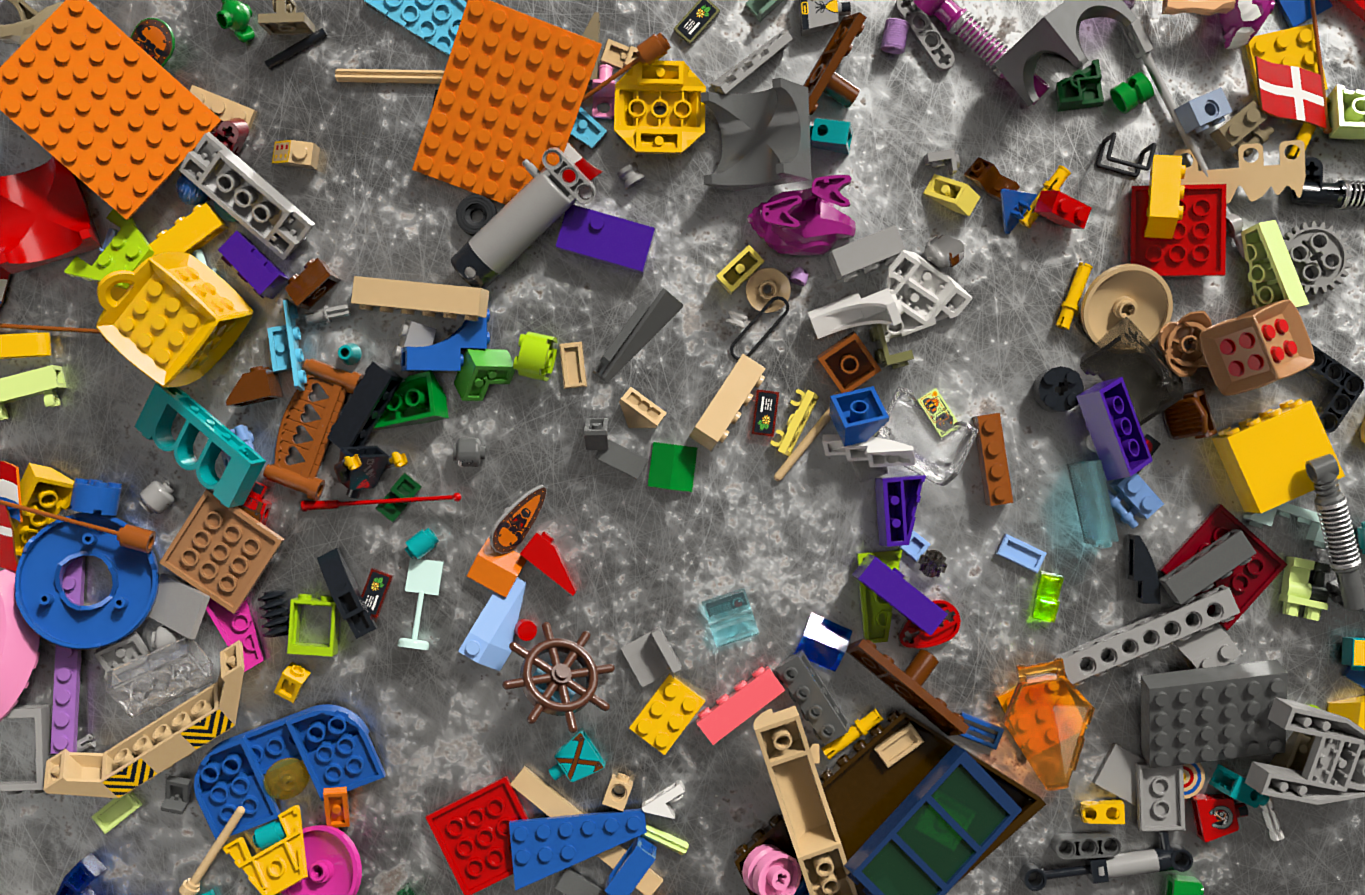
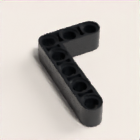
M1312 344L1315 363L1313 366L1311 365L1304 369V371L1330 388L1316 409L1320 421L1323 417L1327 421V425L1324 428L1325 432L1331 433L1338 428L1362 393L1364 382L1357 374ZM1329 368L1333 370L1332 378L1328 376ZM1348 381L1352 384L1350 391L1346 387ZM1335 399L1339 401V408L1337 410L1334 407Z

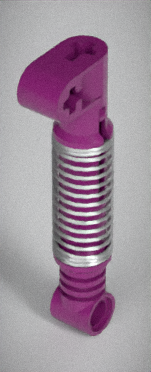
M953 0L913 1L924 13L929 16L935 15L946 25L947 31L952 36L954 34L957 35L955 39L959 37V42L964 41L963 46L967 44V49H972L970 52H976L974 56L978 54V59H983L982 63L984 61L987 62L985 66L990 65L989 69L996 66L995 63L1011 49H1007L1008 45L1003 46L1004 41L1000 42V38L996 39V35L992 36L993 31L988 33L989 28L984 29L985 24L981 25V21L977 22L978 18L973 19L974 14L970 15L971 12L969 10L959 7ZM996 66L993 73L996 72L997 77L1000 79H1006ZM1034 73V88L1040 99L1050 86Z

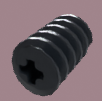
M286 589L262 592L264 595L258 598V601L265 602V605L259 607V610L266 611V614L260 616V619L267 620V623L261 625V627L269 629L268 632L262 634L263 637L273 638L288 635L285 632L289 630V624L284 623L289 620L290 616L283 615V613L289 611V608L282 606V604L288 602V599L281 597V595L287 592Z

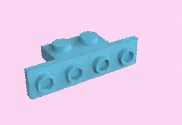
M286 299L283 300L286 325L267 328L272 369L275 374L292 371L294 387L299 391H305L304 384L307 383V377L301 365V362L304 361V354L302 349L299 348L298 340H301V332L299 327H296L295 320L298 318V310L296 305H293V303Z

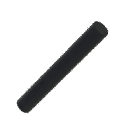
M321 28L264 62L271 69L323 39L327 34Z

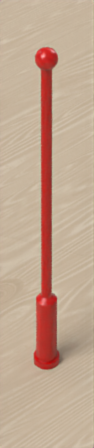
M454 493L447 496L339 502L338 500L301 501V510L307 512V510L338 509L340 506L454 500L458 502L462 496L460 493Z

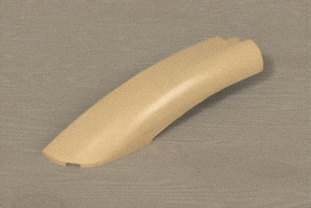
M796 706L773 713L772 709L761 713L754 721V730L809 895H858L854 882L847 876L850 871L844 867L847 863L846 856Z

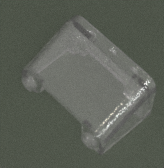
M899 386L885 409L889 416V421L872 437L913 446L916 465H905L903 467L918 475H926L925 479L932 483L945 486L959 474L979 430L968 421L956 422L952 425L914 404L916 401L914 393L907 388ZM937 431L946 435L941 438Z

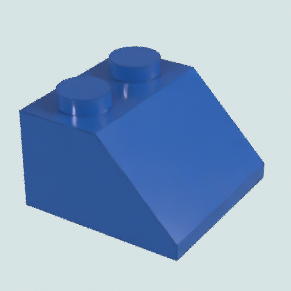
M874 386L830 396V417L844 447L866 442L889 421V416Z

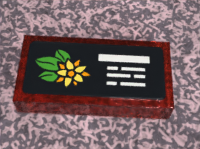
M757 389L751 434L774 437L779 392Z
M375 568L371 569L361 596L372 617L378 618L394 575Z

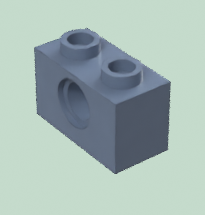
M1221 87L1174 109L1185 134L1194 130L1196 134L1210 128L1208 125L1210 123L1212 126L1218 125L1225 121L1224 116L1233 112Z

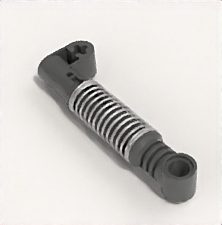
M1326 454L1305 463L1307 475L1315 488L1316 498L1314 502L1318 512V520L1320 521L1319 525L1324 536L1323 539L1326 545L1329 564L1337 578L1328 581L1326 589L1331 600L1337 605L1350 611L1365 608V588L1360 572L1362 565L1361 557L1358 553V544L1355 543L1353 525L1350 524L1352 520L1349 519V510H1347L1348 506L1346 505L1347 500L1345 494L1339 489L1340 486L1337 479L1339 475L1338 463L1333 455Z

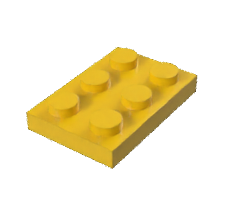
M669 673L629 726V729L665 755L705 703V699Z

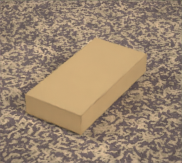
M582 342L559 344L564 389L587 387Z
M908 723L876 746L874 750L887 768H889L924 743V740L913 725Z

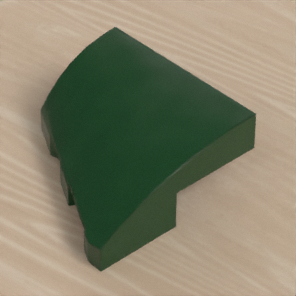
M1099 59L1093 60L1091 65L1083 70L1078 69L1071 77L1064 78L1056 83L1058 112L1103 106L1104 97L1101 86L1102 74Z

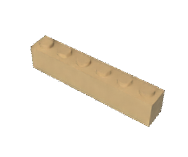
M354 276L351 303L359 305L360 310L373 311V307H378L381 312L393 313L394 309H399L401 314L414 315L415 311L422 312V316L435 317L436 313L443 314V318L457 319V315L464 316V320L478 321V317L486 318L489 291L475 287Z

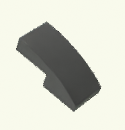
M608 439L609 449L598 450L595 458L638 479L648 459Z
M569 868L564 869L554 885L557 890L565 895H606L604 889L587 881L584 876Z

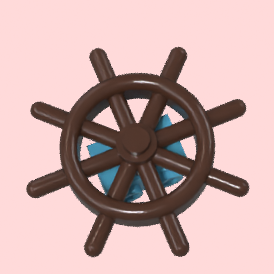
M544 622L542 629L545 641L538 643L530 651L516 642L509 644L510 650L524 658L520 669V678L506 680L502 686L506 690L522 687L526 698L534 705V708L527 717L529 724H534L540 714L545 712L550 715L565 716L569 732L575 733L577 731V724L574 713L583 709L589 702L603 711L609 710V703L595 695L598 685V675L612 673L615 667L613 664L596 666L591 655L584 649L585 644L590 638L588 631H584L575 643L567 639L554 638L551 624ZM548 652L551 664L540 659L539 656ZM558 652L568 654L563 663L560 662ZM575 660L582 666L580 669H570ZM532 665H534V666L537 667V670L535 671V673L533 674V676H532ZM586 677V688L578 684L575 679ZM575 693L581 696L577 700L571 702V699L573 698Z

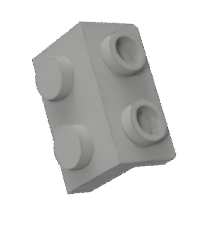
M136 631L117 643L96 649L94 655L105 670L103 678L105 681H109L113 678L115 680L119 679L126 672L133 669L139 670L147 664L150 651Z

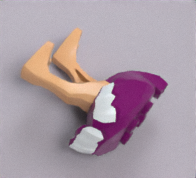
M1163 0L1162 14L1196 13L1210 16L1219 13L1220 23L1225 31L1223 36L1225 49H1236L1247 45L1257 34L1269 14L1273 12L1275 1Z

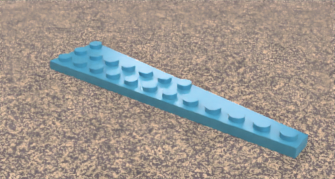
M363 0L447 56H450L467 4L464 0ZM580 107L570 135L591 149H594L608 132Z

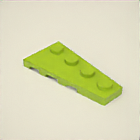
M901 549L857 553L858 566L868 554H871L892 570L896 568L899 571L900 558L902 557ZM859 581L864 640L868 639L873 643L888 642L893 607Z

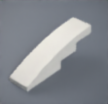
M823 434L822 437L825 456L846 455L847 462L868 460L870 467L916 465L913 446L871 437L866 442L844 447L839 434Z

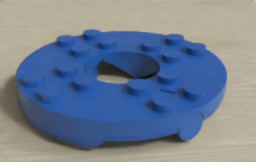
M82 512L65 516L119 531L121 527L124 528L128 524L113 516L101 515L99 513L90 514ZM60 520L48 524L28 540L23 548L15 575V600L26 623L47 641L70 649L102 648L128 637L141 626L150 614L159 589V567L153 550L145 553L122 547L117 540V535ZM83 556H95L102 559L112 575L113 586L110 595L101 602L90 606H81L72 602L66 596L63 589V575L66 568L74 560Z

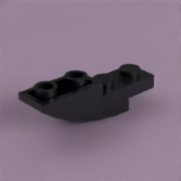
M338 547L318 557L317 560L332 598L343 620L347 621L355 638L358 639L377 629L378 627L357 589L359 586Z

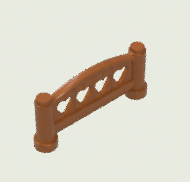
M306 359L302 370L307 374V383L304 384L305 391L297 389L284 412L276 440L274 464H268L265 467L263 476L269 481L307 495V498L318 501L325 487V480L317 478V474L330 441L327 437L331 432L332 425L338 420L347 393L353 395L354 388L360 383L364 375L355 371L350 373L315 359ZM316 383L320 384L329 398L315 402L310 401L309 395L313 392V385ZM308 404L312 405L321 419L304 423L301 417L305 413V406ZM301 425L304 426L313 441L296 444L294 436L298 434L297 428ZM293 446L296 447L305 459V462L288 465L286 458L290 455L289 449Z

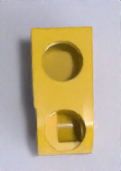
M1121 799L1080 802L1081 821L1084 823L1125 824L1124 803Z

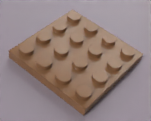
M206 489L159 563L235 614L285 539L239 507L228 508L222 505L220 500L213 495L214 490Z

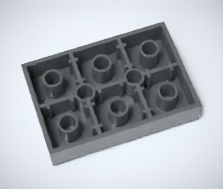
M1276 659L1141 675V755L1149 768L1285 753L1286 730L1267 718L1275 697L1287 699L1288 672Z

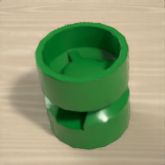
M1137 72L1127 78L1126 83L1121 82L1111 88L1110 96L1116 108L1121 113L1127 114L1135 109L1138 103L1143 104L1154 96V90L1149 79L1143 73Z

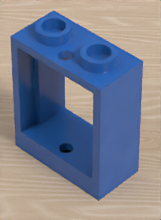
M642 836L636 837L608 875L604 890L607 892L606 895H630L656 860L657 847Z

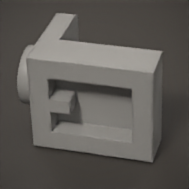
M954 149L930 152L924 156L925 166L932 165V168L943 167L945 162H947L949 175L955 174L958 171L957 168H960L959 155H955Z

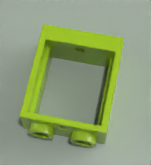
M298 594V597L291 599L287 654L330 657L338 654L340 612L331 595H321V598L317 599L312 598V594ZM302 605L332 607L329 644L299 642Z

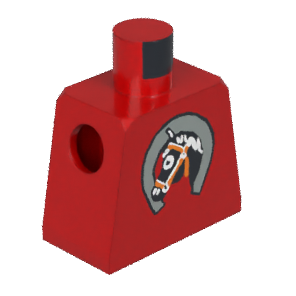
M1197 794L1190 798L1197 837L1204 842H1209L1238 831L1239 824L1237 818L1249 815L1245 803L1234 804L1233 798L1227 794Z

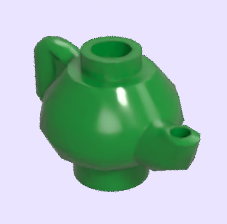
M221 0V11H218L216 14L221 28H229L234 31L235 36L243 43L253 40L255 33L252 27L248 25L252 17L251 8L238 0Z

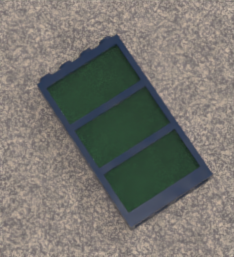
M955 744L844 865L850 871L847 876L856 885L861 882L865 886L862 891L866 895H946L1022 809L966 750Z

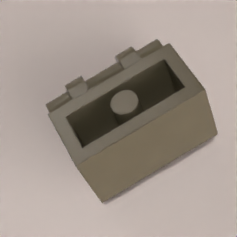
M1253 100L1243 106L1209 135L1224 152L1233 146L1238 150L1243 144H1264L1269 140V136L1274 133V129L1269 125L1263 130L1258 127L1268 117ZM1251 133L1253 138L1247 143L1244 142L1243 138ZM1254 148L1246 149L1243 157H1248L1252 154ZM1238 151L1233 154L1234 159L1239 161Z

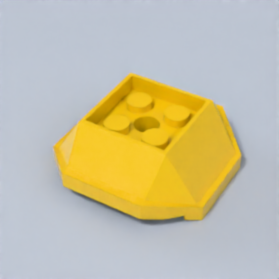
M657 60L650 66L647 63L643 65L641 62H638L615 84L614 132L635 153L683 154L705 134L706 104L701 102V93L706 92V86L684 61ZM657 106H664L666 112L663 115H657L654 109Z

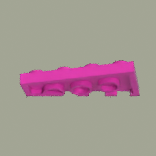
M210 598L206 610L227 646L229 647L238 640L243 644L244 672L263 662L264 657L247 598L235 614Z

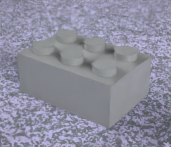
M894 225L831 250L827 257L836 280L843 279L845 283L857 278L856 276L859 275V272L864 271L865 274L877 270L880 264L884 262L886 266L892 264L899 254L905 250L898 229Z

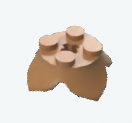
M1205 311L1190 312L1177 322L1165 324L1158 332V345L1162 355L1166 359L1169 369L1179 377L1192 376L1198 368L1208 367L1199 340V334L1212 326L1211 319ZM1189 340L1188 344H1191L1189 349L1184 348V342Z

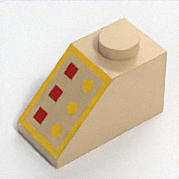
M296 140L275 141L272 164L317 170L320 148L311 142Z

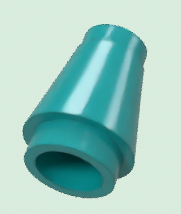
M347 343L339 348L338 355L344 364L354 365L360 361L362 352L358 345ZM348 349L349 355L345 357V352Z

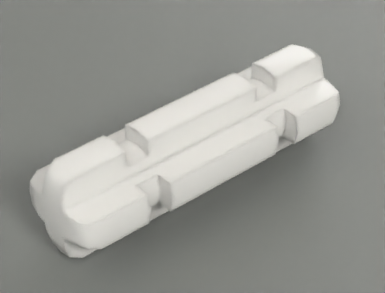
M1270 797L1269 802L1265 806L1260 805V807L1263 808L1262 813L1266 826L1269 828L1270 839L1273 841L1283 840L1284 834L1280 830V821L1276 809L1273 808V799Z

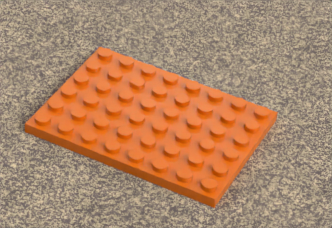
M65 0L0 67V110L127 221L177 170L186 155L195 149L203 135L207 132L212 133L222 122L216 114L88 0Z
M468 0L412 170L506 205L533 179L522 165L525 159H528L530 163H533L541 171L545 167L542 162V156L546 150L556 147L564 153L602 44L491 0ZM551 152L547 156L550 164L556 165L559 163L558 154Z

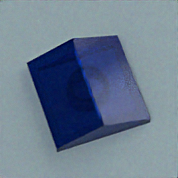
M811 612L794 654L803 650L809 661L835 672L846 652L853 630Z

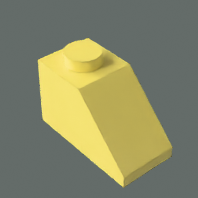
M936 174L933 175L923 192L925 196L946 208L966 216L971 215L980 199V196L968 184Z

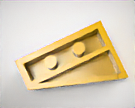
M1154 155L1148 191L1149 202L1146 212L1148 218L1144 237L1172 239L1177 221L1182 220L1183 206H1179V201L1184 197L1185 186L1180 184L1181 179L1185 178L1186 165H1182V156Z

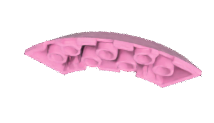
M9 569L0 571V721L10 713L19 700L17 699L23 689L28 687V679L32 670L36 669L40 656L38 648L41 636L26 623L18 609L15 600L16 571Z

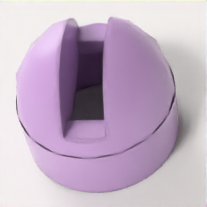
M797 267L791 272L789 280L796 285L805 286L808 280V272L802 267Z

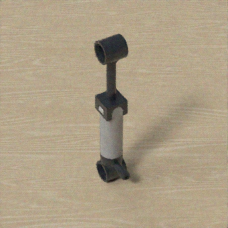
M1159 831L1161 848L1121 853L1114 857L1085 859L1086 865L1046 871L1040 869L1034 863H1027L1021 867L1019 876L1028 889L1039 891L1045 887L1049 879L1087 875V878L1093 884L1109 882V879L1171 870L1185 872L1192 867L1193 857L1181 845H1170L1168 831ZM1182 853L1181 860L1175 862L1176 855ZM1032 873H1038L1035 880L1028 881Z

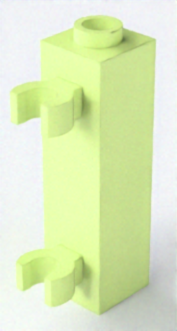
M51 365L0 378V421L9 419L4 404L44 394L46 407L61 405L56 391L67 388L62 367Z

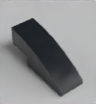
M1128 534V579L1136 581V602L1142 604H1161L1160 585L1153 559L1141 537Z

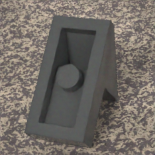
M586 418L584 427L586 450L609 449V418Z

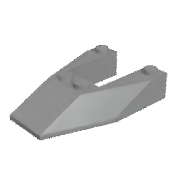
M1275 697L1267 719L1285 730L1315 735L1316 737L1303 771L1252 761L1245 783L1262 795L1316 805L1365 797V730L1346 717L1296 701Z

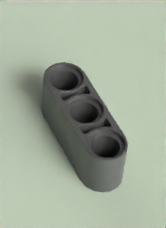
M1108 831L1057 834L1051 839L1050 844L1052 850L1065 860L1114 857L1120 853L1122 847L1121 842ZM1111 839L1112 845L1109 848H1104L1105 842ZM1085 841H1090V846L1087 849H1081ZM1067 842V848L1059 851L1060 844Z

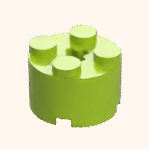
M534 332L521 334L518 346L521 348L519 356H516L514 359L513 369L518 370L519 376L548 381L549 378L546 375L547 373L552 374L556 361L557 349L553 348V343H557V338Z

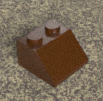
M320 258L308 261L304 266L305 270L299 275L295 274L287 282L289 285L285 287L293 302L298 307L306 310L311 309L341 281Z
M257 366L250 368L249 373L242 374L227 398L226 406L243 407L282 398L283 393L278 373L275 374L269 367Z

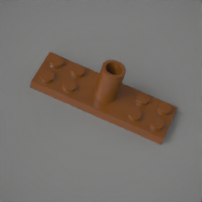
M858 12L843 17L803 86L808 87L809 115L816 111L818 107L817 101L822 92L845 108L850 107L856 100L860 89L837 74L835 70L843 57L847 56L852 50L853 44L851 43L854 38L858 37L865 27L863 23L867 17L862 13Z
M861 639L850 643L845 649L849 655L947 736L966 733L969 726L964 722L965 719L960 714L951 712L943 700L937 697L934 698L922 688V685L939 663L937 658L931 653L920 649L903 672L894 664V660L890 656L881 654L876 650L877 646L868 639Z

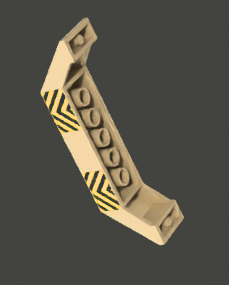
M238 640L220 652L221 668L216 683L104 753L69 752L67 749H64L46 761L43 790L47 794L121 798L125 794L133 792L136 787L144 782L152 780L160 772L171 768L184 757L190 756L203 745H208L219 735L230 731L236 725L244 676L242 642Z

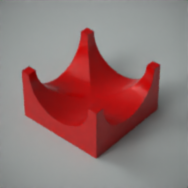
M54 156L46 163L34 169L13 175L0 176V267L11 274H16L99 249L100 247L102 248L78 177Z

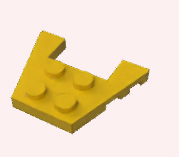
M294 805L278 815L287 837L255 856H251L244 837L237 838L222 847L226 854L232 856L238 868H242L249 876L250 882L262 895H278L308 877L299 805Z

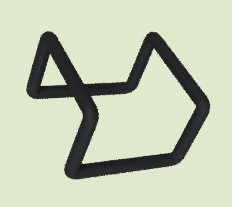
M1115 132L1102 140L1096 161L1098 168L1131 177H1138L1141 170L1148 171L1151 168L1156 143L1150 144L1141 151L1138 164L1111 157L1116 139ZM1109 140L1110 144L1106 159L1114 163L1136 168L1135 173L1101 164L1105 145ZM1150 151L1147 165L1144 166L1142 163L1145 153Z

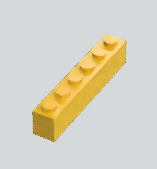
M208 203L198 204L192 209L190 215L179 218L174 222L175 226L171 229L164 230L156 235V240L149 244L155 252L152 256L165 252H184L192 255L195 250L205 246L229 227L216 213L212 205ZM114 286L111 289V297L118 301L128 288Z

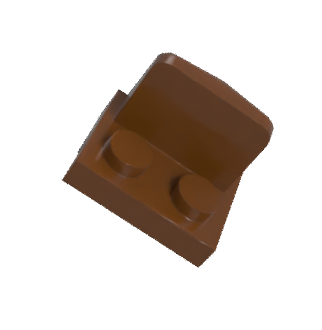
M1204 388L1194 390L1183 395L1181 399L1166 402L1162 405L1165 422L1173 440L1195 437V439L1207 438L1217 433Z

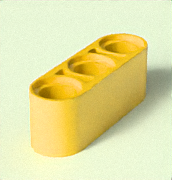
M50 333L0 335V359L52 356Z

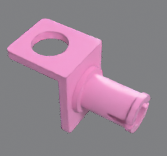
M599 66L598 79L592 80L593 89L612 76L613 68L611 66ZM614 80L593 94V118L614 119ZM601 103H607L610 106V110L606 113H601L597 107Z

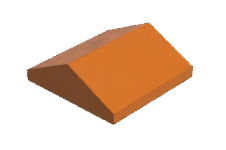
M488 537L466 577L506 598L527 559L515 551L503 554L496 552L491 547Z

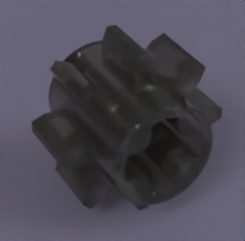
M926 550L925 555L921 554L918 563L921 564L919 570L927 577L938 578L940 573H945L947 568L945 563L946 557L938 550Z

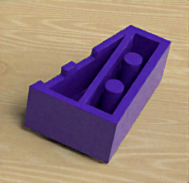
M236 230L218 249L223 255L221 259L228 266H233L238 271V276L249 283L260 297L273 299L288 284L289 278L243 233Z
M926 475L875 478L880 546L909 545L916 519L915 513L917 505L920 503V493Z

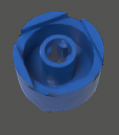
M75 478L70 509L83 513L117 516L122 484L106 483L103 480Z

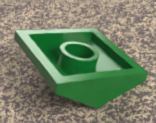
M653 442L648 486L692 492L698 447Z

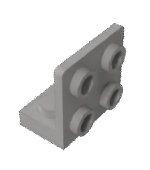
M660 626L621 648L642 687L671 671L674 674L681 670L682 665Z

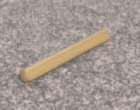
M336 69L335 79L337 82L440 84L444 70Z

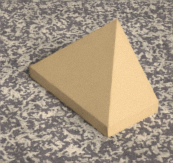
M632 387L628 389L619 401L628 428H656L667 414Z

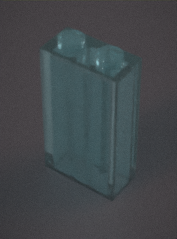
M1084 460L1067 464L1084 543L1091 544L1092 547H1098L1099 549L1111 547L1112 542L1119 541L1101 460Z

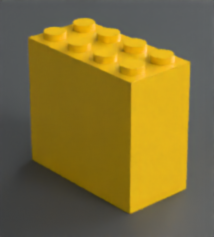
M1300 398L1294 401L1292 399L1279 404L1280 408L1264 410L1258 413L1259 417L1244 419L1238 422L1239 426L1234 428L1226 427L1217 432L1218 435L1212 438L1244 512L1261 514L1315 490L1313 482L1307 475L1305 463L1326 454L1333 455L1338 463L1339 475L1337 479L1345 477L1311 400L1302 401Z

